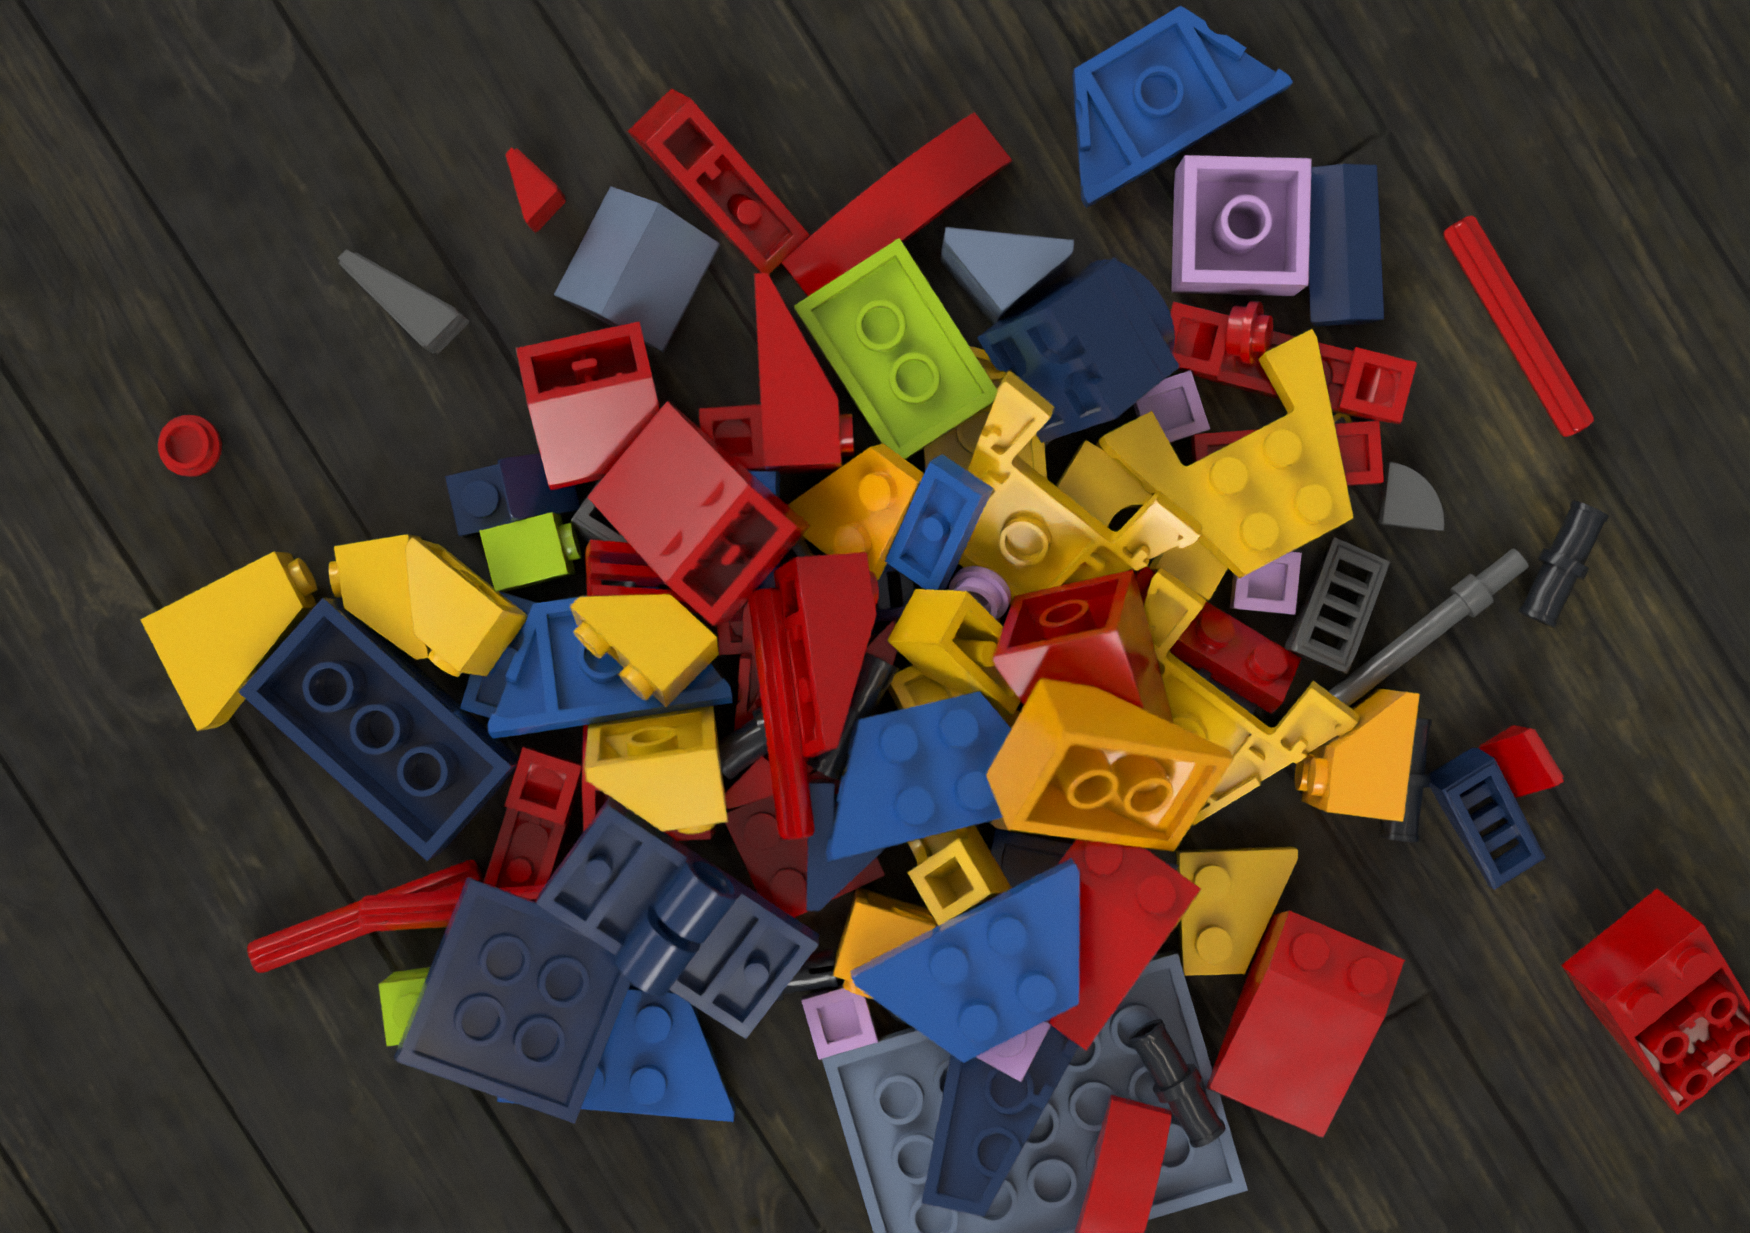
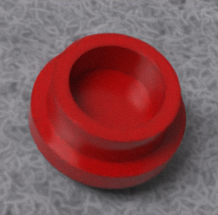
M1250 301L1247 307L1234 306L1229 316L1226 334L1227 354L1240 356L1242 363L1254 364L1259 352L1266 353L1271 345L1273 317L1264 315L1262 302Z
M182 415L172 419L164 426L158 439V452L164 465L172 472L187 477L200 476L210 471L217 464L222 451V441L216 427L208 420L195 415Z

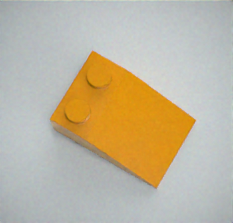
M1040 679L986 773V777L1006 826L1010 830L1174 851L1234 758L1228 749L1098 688Z

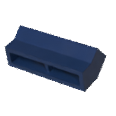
M1338 164L1311 167L1309 290L1311 323L1316 327L1364 325L1384 319L1377 165Z

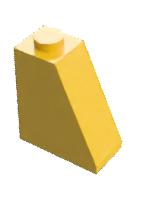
M274 551L140 619L197 731L217 728L227 723L245 700L239 691L317 605L311 594L317 591L315 579L301 558L294 560L291 553Z

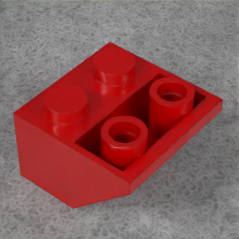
M640 321L516 348L527 404L550 490L603 479L660 410Z

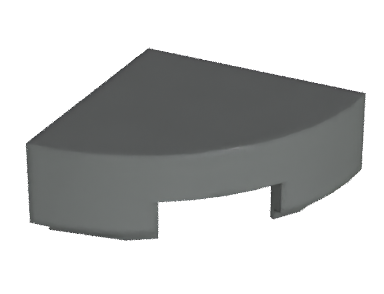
M1392 462L1385 464L1378 524L1443 531L1444 513L1442 505L1431 484L1422 475L1407 466Z

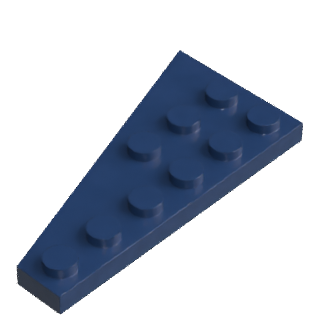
M995 829L991 853L1009 884L1014 888L1057 866L1072 844ZM1166 863L1175 870H1177L1179 866L1176 864ZM1051 1026L1022 1082L977 1057L963 1063L953 1055L950 1056L921 1204L981 1217L986 1216L1079 1048L1076 1043Z

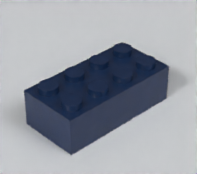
M322 598L239 691L245 699L426 861L441 854L515 772L518 764V756L499 739H492L489 730L470 713L460 709L461 705L394 645L344 609L341 598Z

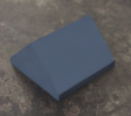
M610 186L554 295L613 327L640 321L644 343L664 353L720 244L660 203Z
M946 227L941 251V262L991 324L994 325L1062 273L1073 253L1074 240Z

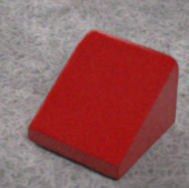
M511 147L505 155L526 224L534 233H537L566 202L564 199L565 195L518 148L514 150Z
M1512 725L1479 746L1480 750L1495 758L1515 798L1552 788L1564 782L1562 779L1564 777L1535 729Z

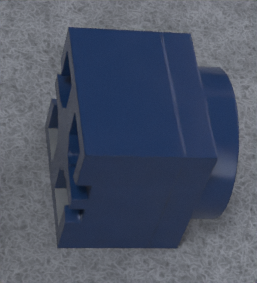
M1116 258L1095 261L1076 275L1040 290L977 337L997 370L1011 371L1055 406L1049 420L1036 433L1041 443L1117 418L1180 367L1172 354L1175 345V329L1165 301L1148 279L1132 267L1118 262Z

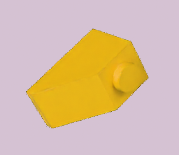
M406 534L334 546L336 561L329 563V579L334 596L336 598L342 597L344 609L415 660L429 659L428 654L432 649L418 639L413 631L405 546L412 537L421 539V537Z
M412 537L405 546L414 635L432 649L428 654V658L446 673L455 677H459L461 673L487 676L524 625L528 615L501 593L495 592L490 584L444 547Z
M915 589L887 641L924 676L963 695L980 691L996 711L1004 715H1014L1021 700L997 670L993 660L1003 626L968 591Z

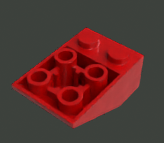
M669 401L663 405L587 497L658 576L713 626L728 622L748 600L751 592L756 591L810 527L805 520Z
M1658 888L1561 965L1586 1004L1670 1109L1677 1115L1694 1101L1703 1097L1714 1085L1740 1064L1750 1059V1001L1704 924Z

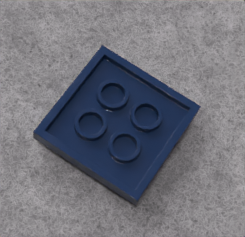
M467 877L394 1058L396 1062L575 1123L631 982L617 968L615 954L540 907L536 902Z

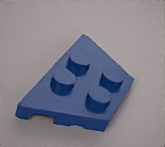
M1182 6L1177 7L1076 67L1072 78L1081 201L1087 209L1287 90L1293 83L1290 76L1280 69L1275 72L1244 52L1246 50L1245 46L1228 35L1214 33L1208 28L1206 21Z
M644 587V588L659 589L658 587ZM576 597L532 604L522 631L524 637L521 646L512 657L505 676L507 683L496 713H492L490 716L488 730L491 738L495 739L733 703L731 687L724 678L720 677L710 663L667 707L653 695L644 701L620 678L619 673L624 668L607 652L600 659L597 658L574 635L573 631L578 625L575 622L570 605L579 598Z
M980 691L860 719L853 723L847 751L849 760L846 773L842 776L837 798L839 806L832 839L828 840L826 849L828 861L1003 818L986 773L1012 729Z
M1071 858L851 970V978L856 987L964 1063L1079 1004V870Z
M630 985L581 1109L734 1122L736 1107L732 1097L728 1095L718 1070V1062L710 1041L705 1037L699 1022L700 1016L696 1007L671 990L664 996H654L636 986ZM500 1097L497 1099V1102L514 1103Z

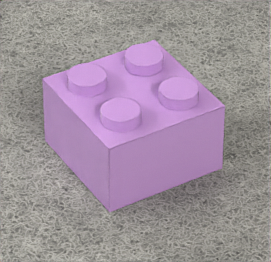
M1185 155L1174 171L1172 293L1294 296L1308 286L1311 159Z

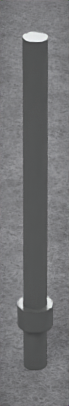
M1512 548L1478 576L1475 577L1473 574H1469L1450 589L1451 597L1328 692L1348 707L1465 616L1469 615L1474 618L1494 602L1492 595L1529 567L1527 561L1516 549Z

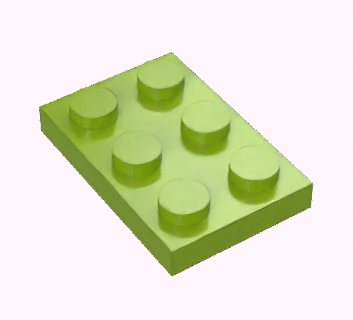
M900 238L794 305V310L880 443L888 446L905 460L994 403L998 390Z

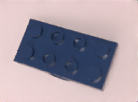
M609 797L541 890L536 901L537 905L615 954V964L619 971L628 981L642 991L654 996H664L671 990L745 1039H747L819 945V934L612 797Z

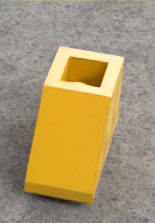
M670 594L579 597L570 605L575 622L578 625L573 631L577 639L597 658L600 659L607 652L624 668L619 673L620 678L644 701L653 695L667 707L719 655L717 637Z

